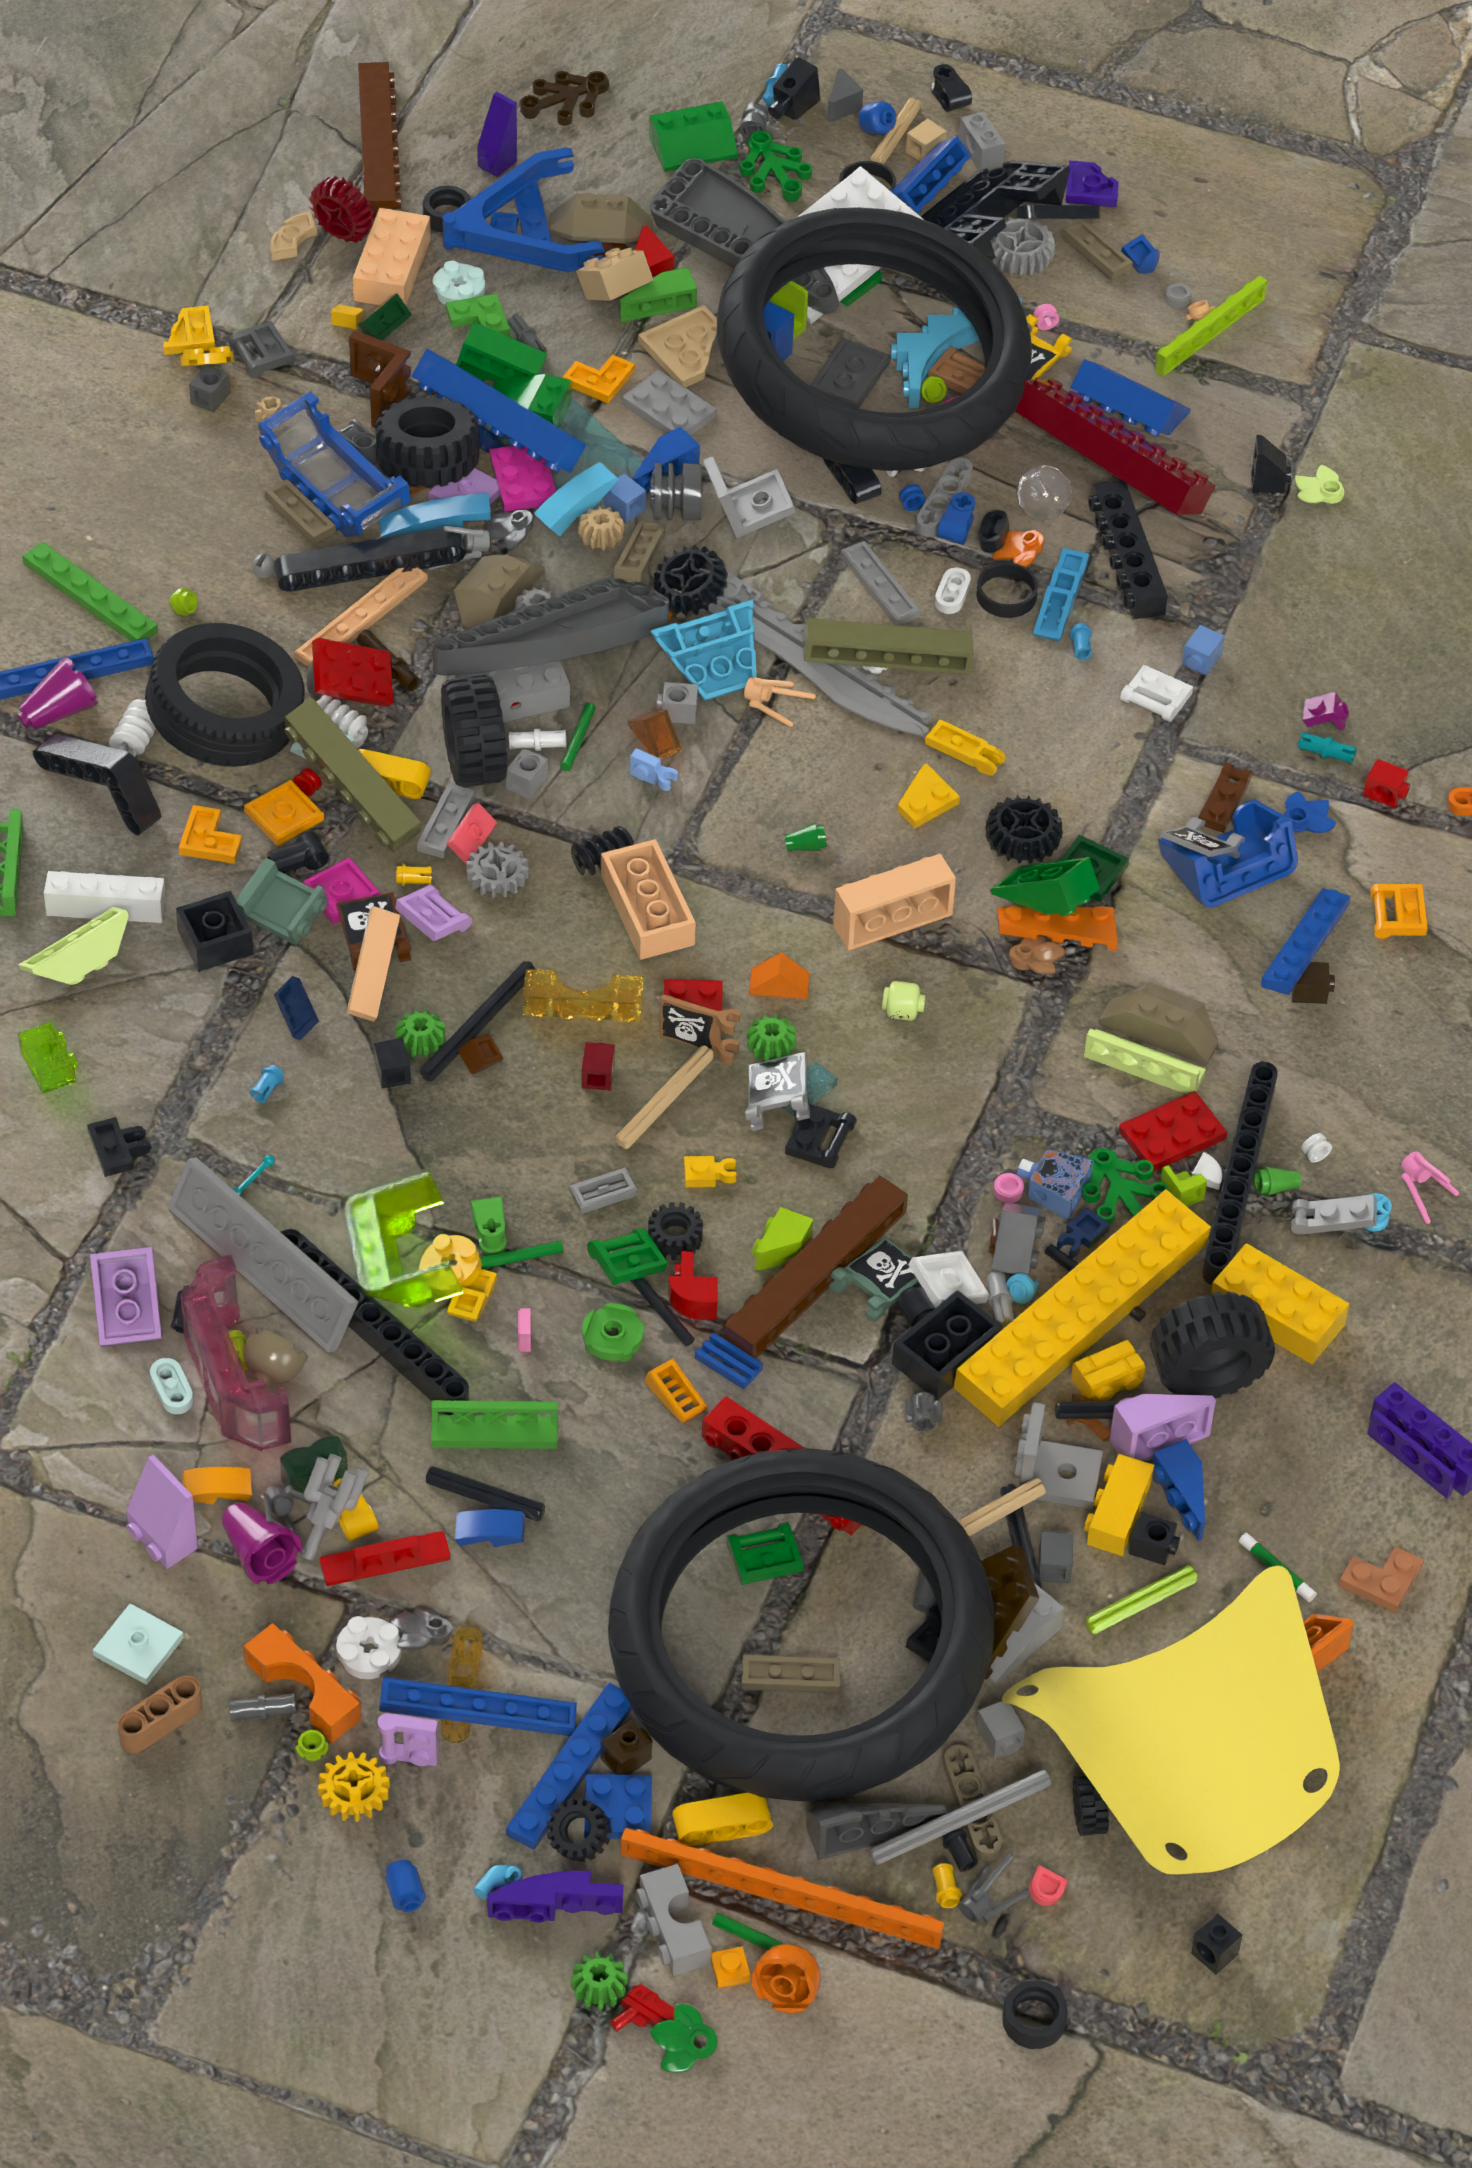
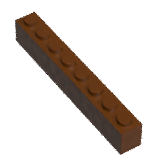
M389 62L358 63L364 195H367L366 200L372 203L370 209L375 212L374 219L379 208L401 209V194L395 193V191H400V175L394 176V174H399V158H393V156H398V141H393V139H397V123L392 124V122H397L396 106L391 105H396L395 89L390 88H395L394 72H389Z
M880 1175L872 1183L865 1184L859 1196L852 1202L848 1201L834 1220H828L814 1239L810 1238L806 1241L802 1251L795 1257H790L776 1276H770L756 1295H750L743 1307L736 1314L732 1313L726 1319L723 1325L724 1339L757 1359L829 1288V1284L835 1280L831 1277V1273L835 1269L848 1266L864 1254L907 1212L908 1194Z

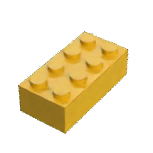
M1247 1243L1213 1281L1211 1295L1215 1292H1221L1222 1294L1235 1292L1239 1296L1243 1294L1256 1301L1264 1311L1274 1343L1312 1365L1345 1326L1350 1304Z

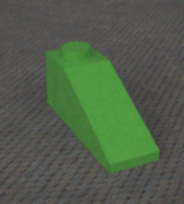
M689 268L662 272L654 277L653 281L638 287L621 298L620 321L625 322L697 308V287Z

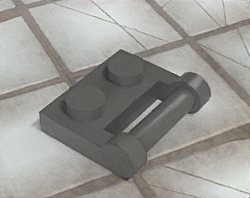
M272 321L235 332L228 338L230 346L237 350L247 366L246 371L251 378H258L264 371L293 362L292 352ZM251 341L261 359L255 360L245 343Z

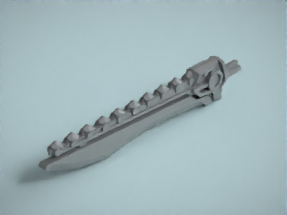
M727 572L728 578L726 580L728 587L723 589L724 597H716L717 605L709 604L708 611L705 609L699 610L712 615L725 611L729 606L753 599L754 641L798 670L831 701L867 720L891 729L920 736L923 740H925L929 733V729L926 727L932 719L929 711L914 709V703L910 698H899L895 695L896 691L893 686L878 684V678L875 674L863 673L860 671L861 667L856 665L804 661L803 634L805 625L792 624L789 622L790 617L786 612L773 611V606L769 600H765V597L760 592L735 577L731 572Z

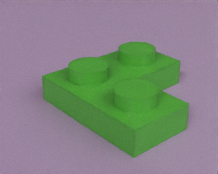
M497 293L445 302L446 312L452 328L471 325L473 322H476L510 337V329Z

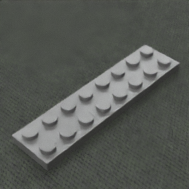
M197 1157L188 1159L168 1208L328 1353L337 1350L358 1301Z

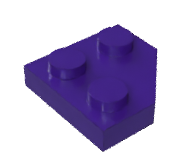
M1069 160L1070 173L1067 181L1065 203L1117 207L1119 182L1116 179L1105 176L1101 172L1102 168L1096 163Z

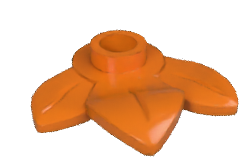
M1036 530L1027 532L1009 531L1003 548L993 553V559H1013V563L1027 567L1036 560L1037 554L1043 550L1045 542L1043 534Z

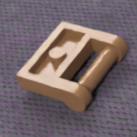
M950 346L928 371V377H939L945 382L947 388L963 394L984 373L985 364L959 353V349Z

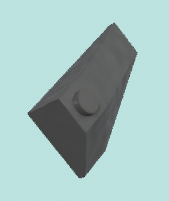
M822 1803L807 1810L806 1828L817 1858L821 1860L882 1844L945 1815L946 1809L944 1805Z

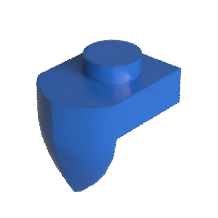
M1143 234L1124 245L1121 249V252L1133 262L1132 266L1138 273H1152L1160 259L1159 250L1155 249Z

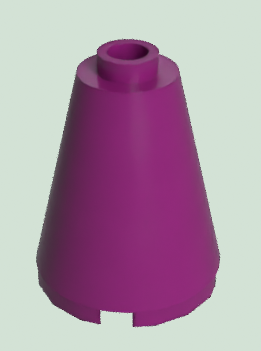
M68 657L60 660L18 706L20 713L17 716L25 728L31 726L36 730L94 707L99 703L94 699L97 696L82 672L73 671L70 668L74 663Z
M242 1502L233 1504L225 1510L222 1517V1525L247 1577L255 1584H260L259 1582L264 1581L268 1584L276 1583L285 1578L297 1565L295 1558L298 1551L302 1553L303 1547L301 1539L294 1531L273 1519L272 1522H267L265 1514Z

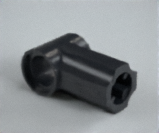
M306 832L300 835L294 844L267 852V858L276 863L277 869L281 873H287L302 867H306L309 870H318L329 861V855L318 834L315 832Z

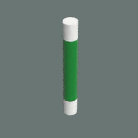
M1244 1533L1240 1537L1239 1543L1267 1567L1279 1565L1287 1569L1292 1577L1295 1591L1307 1602H1311L1316 1597L1317 1592L1252 1536Z

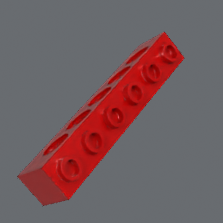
M727 1396L702 1420V1438H704L709 1446L719 1448L727 1453L732 1461L747 1455L760 1453L758 1451L770 1452L805 1448ZM819 1514L827 1519L836 1530H843L851 1536L862 1525L837 1516Z

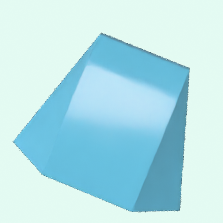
M753 599L729 606L722 612L679 625L673 623L650 631L690 684H698V694L704 701L745 689L748 679L757 677L753 635L755 632L752 612L754 608Z

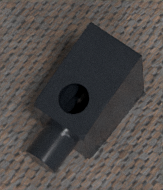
M798 56L794 59L773 86L774 103L768 108L772 117L780 119L785 115L792 120H797L821 100L818 68Z

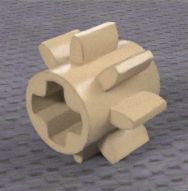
M266 397L261 403H256L255 421H264L287 405H281L280 398ZM286 419L283 420V421H281L280 423H278L277 425L273 426V427L270 428V429H271V430L278 429L279 427H281L282 424H286V423H287V422H286Z

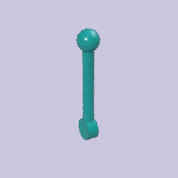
M266 1155L263 1158V1163L238 1188L232 1189L242 1197V1192L267 1167L274 1165V1157Z

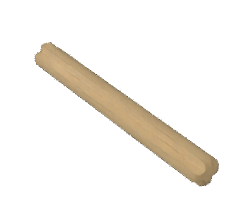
M705 1045L701 1046L616 1135L617 1145L623 1149L630 1148L712 1061L713 1050Z

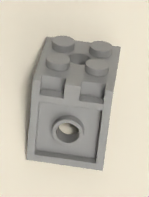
M714 457L703 460L736 538L797 513L778 469L727 490ZM760 499H768L763 504H756Z
M1033 1403L1031 1415L1024 1414L1022 1436L1018 1446L1015 1476L1020 1477L1019 1486L1034 1478H1039L1046 1492L1044 1495L1036 1498V1500L1093 1509L1103 1451L1042 1441L1045 1404ZM1067 1470L1074 1473L1075 1477L1064 1479L1059 1473Z

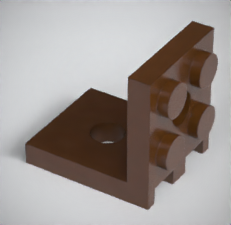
M354 330L349 336L351 376L372 383L370 387L371 427L375 428L376 421L382 412L394 403L399 404L412 391V386L406 384V381L411 376V367L406 365L407 359L411 356V351Z

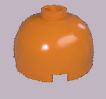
M793 1944L777 1945L760 1957L751 1975L752 1987L762 2001L765 1997L768 2001L776 2003L771 2008L790 2014L802 2012L813 2002L821 1984L820 1967L815 1957L806 1949Z

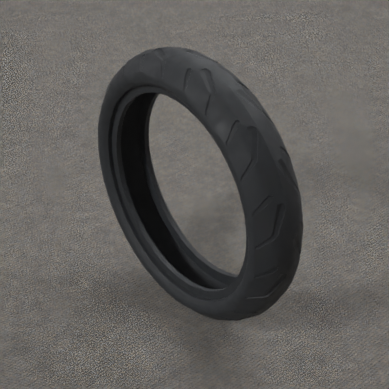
M862 207L833 208L808 213L781 224L754 242L736 263L723 287L717 314L718 344L728 376L745 403L756 416L773 431H776L780 436L803 450L826 460L853 467L880 471L913 470L931 467L971 452L994 436L1015 412L1024 393V382L1029 380L1032 358L1030 329L1021 302L1003 273L983 253L959 235L937 224L903 212ZM845 264H862L889 268L920 279L943 293L957 305L971 322L979 337L985 358V371L978 381L966 392L934 408L906 413H887L860 409L836 401L816 391L788 368L775 351L769 339L764 321V308L773 295L784 285L816 269Z
M797 1448L751 1454L714 1467L670 1495L647 1518L632 1539L615 1579L609 1607L608 1638L616 1677L625 1697L641 1724L669 1755L705 1779L740 1793H751L759 1797L789 1801H815L855 1795L896 1779L925 1761L947 1741L970 1711L984 1682L993 1652L994 1603L984 1566L973 1542L963 1526L934 1495L902 1473L865 1458L838 1451ZM789 1513H818L837 1516L867 1526L884 1535L898 1545L914 1561L934 1593L941 1615L942 1627L935 1653L928 1667L905 1696L876 1717L844 1730L817 1735H783L761 1731L735 1722L715 1711L690 1690L677 1673L664 1646L661 1627L665 1606L678 1577L691 1560L713 1540L745 1523L764 1517Z

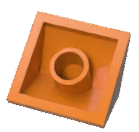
M1313 1614L1303 1621L1317 1672H1319L1349 1648L1354 1624L1350 1618Z

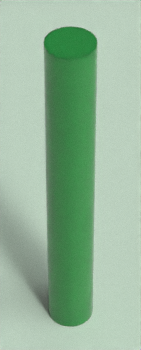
M592 703L585 704L560 764L561 769L564 771H570L596 709Z
M562 1241L480 1257L482 1260L481 1269L563 1253Z
M720 1913L715 1915L712 1922L713 1926L766 1950L785 1944Z

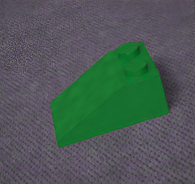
M540 374L496 380L493 388L557 427H560L571 405V380Z
M1086 857L1020 866L990 888L992 895L1046 915L1059 913V916H1067L1074 913L1078 905L1090 901V896L1097 892L1100 887L1090 858Z

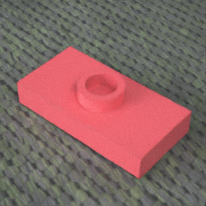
M479 802L473 804L446 844L466 864V861H470V853L478 852V846L483 845L497 824V821Z

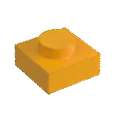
M743 1946L711 1952V1966L717 1988L750 1982L751 1974Z

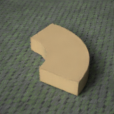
M311 211L303 212L283 222L284 225L277 232H274L270 244L272 261L297 257V249L301 242L317 235V227Z

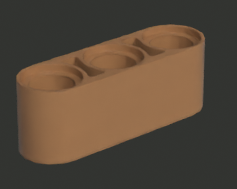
M188 1675L178 1677L123 1713L117 1722L122 1749L129 1753L141 1752L197 1715L202 1708L201 1689L198 1680ZM185 1695H190V1696H191V1697H189V1698H182V1696H185ZM157 1713H165L164 1715H161V1716L155 1715V1714H157ZM134 1730L138 1731V1732H136V1733H128V1732L134 1731Z

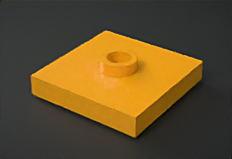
M291 779L244 805V812L277 846L324 821V813Z

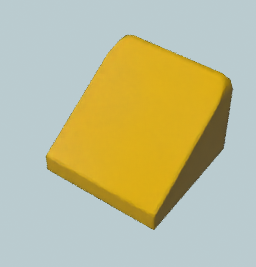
M339 304L331 311V325L357 330L358 323L363 317L364 309Z

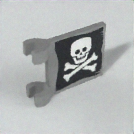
M1192 817L1186 826L1164 830L1160 834L1162 838L1208 857L1226 854L1239 858L1241 852L1237 851L1238 847L1245 841V837L1236 833L1231 834L1227 841H1223L1201 832L1199 829L1205 826L1206 821L1197 817Z
M806 1052L749 1065V1099L745 1114L747 1121L751 1120L752 1131L764 1129L763 1111L791 1105L792 1109L797 1111L798 1121L810 1118L807 1100Z

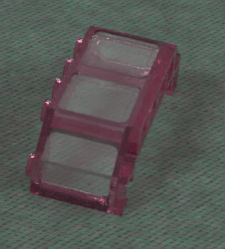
M227 1255L201 1263L196 1270L194 1281L189 1288L185 1287L180 1295L184 1336L221 1435L259 1451H264L291 1443L289 1402L284 1387L278 1388V1394H272L266 1390L264 1379L252 1383L247 1382L226 1328L235 1324L240 1318L235 1278L236 1265L232 1255Z

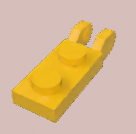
M939 720L925 737L926 745L972 767L975 766L980 773L988 776L994 775L997 770L996 764L1001 765L1006 759V755L1000 749L988 744V741L943 720Z

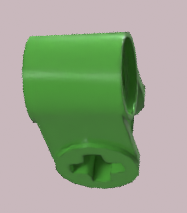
M501 1196L471 1201L473 1223L477 1230L481 1251L487 1255L502 1253L507 1247Z

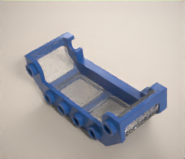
M310 391L259 423L261 435L259 436V441L263 448L268 451L283 481L288 479L336 525V530L338 529L345 537L360 535L366 527L394 509L403 507L411 502L408 483L401 476L397 478L392 477L388 480L330 425L328 414L326 412L322 414L316 409L319 398Z

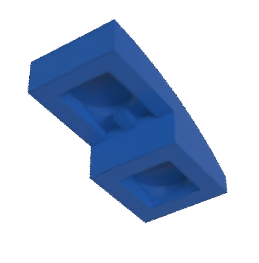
M500 1509L458 1512L455 1540L459 1546L490 1541L494 1547L524 1542L525 1514L521 1511Z

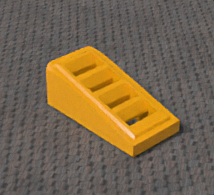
M673 1358L647 1373L644 1379L645 1383L682 1424L708 1409L704 1400ZM669 1377L671 1381L664 1384L662 1380ZM677 1385L679 1389L670 1393L668 1389ZM682 1394H685L687 1396L680 1402H677L675 1400V1398L679 1397ZM691 1402L695 1405V1407L686 1412L682 1409V1407Z

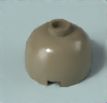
M257 1328L252 1330L243 1350L244 1362L247 1368L254 1373L252 1379L264 1386H268L270 1382L283 1384L294 1379L304 1366L308 1356L303 1350L298 1355L293 1351L295 1344L277 1334L263 1329L261 1335H259Z

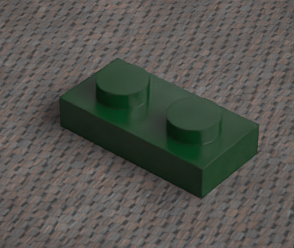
M396 293L366 316L358 325L364 334L383 340L412 314L398 293Z

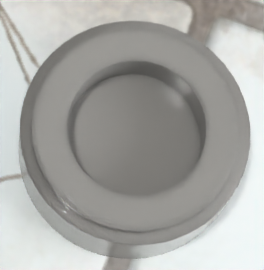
M1171 284L1166 289L1165 301L1168 305L1175 308L1186 307L1191 302L1192 291L1185 284Z

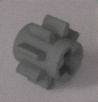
M916 1393L912 1396L911 1401L905 1402V1422H912L914 1429L929 1431L935 1428L936 1422H942V1401H935V1397L931 1393Z

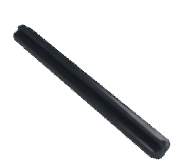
M530 961L522 962L420 1069V1074L425 1081H434L459 1055L458 1050L469 1040L474 1039L535 975L536 968L533 966V963Z

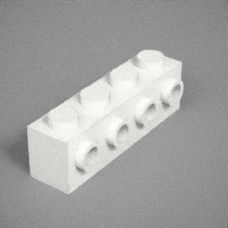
M48 871L44 889L46 916L94 919L111 907H117L127 910L129 914L127 921L163 923L166 905L164 878L70 873L65 871Z

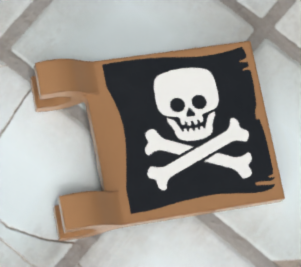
M662 995L660 1036L697 1048L705 1045L712 1049L723 1063L733 1064L734 1053L727 1051L738 1053L740 1042L735 1039L721 1040V1031L729 1035L734 1034L735 1023L728 1021L739 1023L741 1020L740 1011L736 1009L715 1011Z

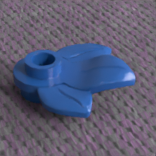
M1297 791L1288 796L1285 801L1286 811L1283 815L1292 819L1294 832L1307 830L1313 833H1324L1330 831L1336 825L1333 819L1326 817L1329 809L1328 800L1306 801L1305 797Z

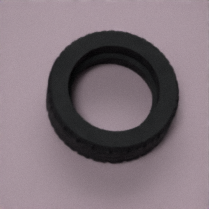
M205 623L191 626L175 633L158 649L146 686L145 704L151 722L162 737L174 748L204 763L237 767L267 760L287 746L290 739L284 732L285 716L303 704L305 690L302 675L295 662L272 639L244 626L228 623ZM203 671L229 673L250 682L259 689L268 700L271 709L260 715L248 718L220 716L194 703L184 693L178 681L188 675Z

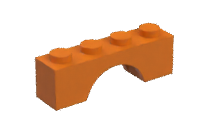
M272 1623L243 1646L245 1664L266 1683L280 1679H289L302 1683L312 1692L313 1699L309 1705L310 1724L331 1743H334L361 1721V1701L358 1696L351 1690L346 1691L330 1670H323L317 1664L315 1657L308 1650L303 1651L295 1644L293 1637L286 1630L281 1631Z

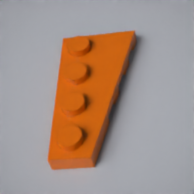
M1009 906L997 908L999 934L1037 939L1039 935L1047 936L1052 942L1064 943V939L1081 941V946L1093 948L1094 943L1107 945V950L1117 951L1118 938L1113 907H1076V911L1067 916H1059V913L1046 915L1027 907Z

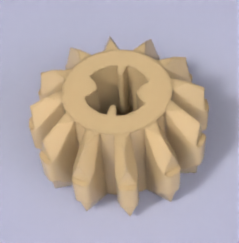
M598 506L597 510L588 508L586 514H581L578 526L579 538L582 539L583 545H590L592 550L601 548L603 552L606 547L614 549L616 543H621L623 531L625 530V524L619 512H612L611 507L601 509L600 506Z

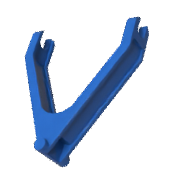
M566 147L533 154L453 213H445L443 215L444 248L453 249L458 247L564 272H573L583 268V263L590 259L598 258L600 260L604 258L603 255L589 258L592 254L605 252L600 241L567 246L494 229L485 221L492 212L500 209L539 179L572 172L574 170L572 160L558 162L560 159L574 157L572 149Z

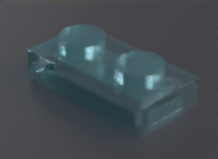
M818 1062L813 1063L807 1068V1100L812 1105L836 1087L838 1081L834 1074ZM791 1105L782 1107L797 1118V1111L793 1110Z

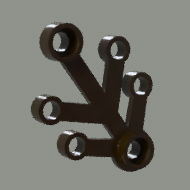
M558 71L555 74V83L547 82L544 79H537L533 82V93L535 95L543 96L547 92L556 94L543 99L533 95L524 96L520 100V112L525 118L533 119L537 117L540 110L564 102L562 109L557 112V122L560 125L567 126L573 121L572 111L578 97L587 93L585 101H582L579 105V113L583 117H592L595 114L594 103L598 94L604 93L609 89V79L601 71L590 72L587 77L569 74L566 71ZM571 83V84H575V85H578V86H576V87H571V86H569V84Z

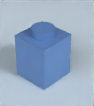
M624 473L618 477L619 480L604 496V506L607 508L611 507L612 512H619L621 519L627 523L646 510V490Z
M1199 625L1184 645L1182 665L1207 675L1222 655L1225 635Z

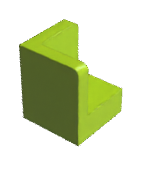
M1169 1165L1162 1168L1160 1182L1165 1183L1168 1186V1191L1188 1207L1204 1200L1207 1181L1201 1173L1192 1177L1187 1171L1175 1175Z

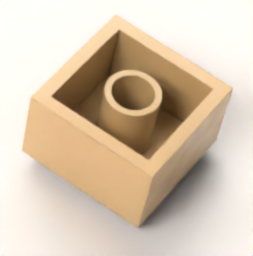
M632 248L609 250L605 253L606 257L600 260L598 258L590 259L583 263V268L576 270L586 300L611 301L653 281L644 252L633 251Z

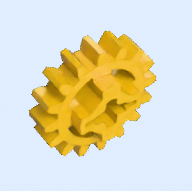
M349 1752L348 1759L343 1760L339 1755L335 1756L336 1764L326 1763V1773L319 1774L318 1795L321 1796L322 1806H329L330 1815L332 1816L341 1812L342 1821H346L349 1815H354L355 1821L359 1822L360 1814L364 1813L369 1819L372 1818V1809L375 1808L381 1811L383 1809L382 1800L389 1799L388 1789L390 1788V1780L386 1776L385 1766L378 1767V1759L376 1757L366 1761V1753H362L359 1758H354L353 1753Z

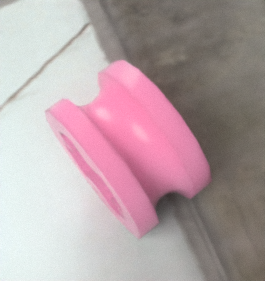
M1042 304L1033 312V316L1039 319L1037 326L1041 330H1049L1059 322L1058 313L1052 304Z

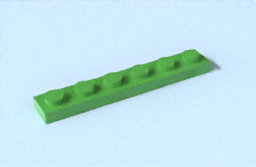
M43 541L22 555L23 564L131 642L145 638L148 640L158 632V624Z

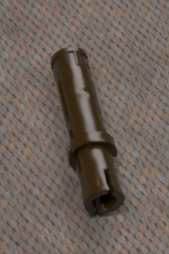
M370 630L362 631L357 637V643L361 646L390 651ZM390 651L392 679H396L406 691L415 690L420 683V678L407 667V663L402 658H397Z

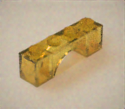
M526 969L523 991V1015L641 1022L644 976L613 975L612 979L599 989L580 991L563 984L558 978L556 971Z

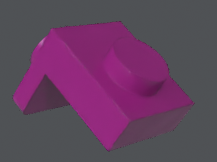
M1336 692L1305 699L1303 721L1307 727L1333 721L1338 730L1345 729L1346 718L1349 717V709Z

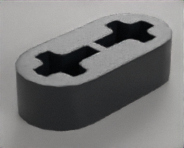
M994 510L984 516L978 534L982 551L992 553L1003 548L1009 531V521L1006 512Z

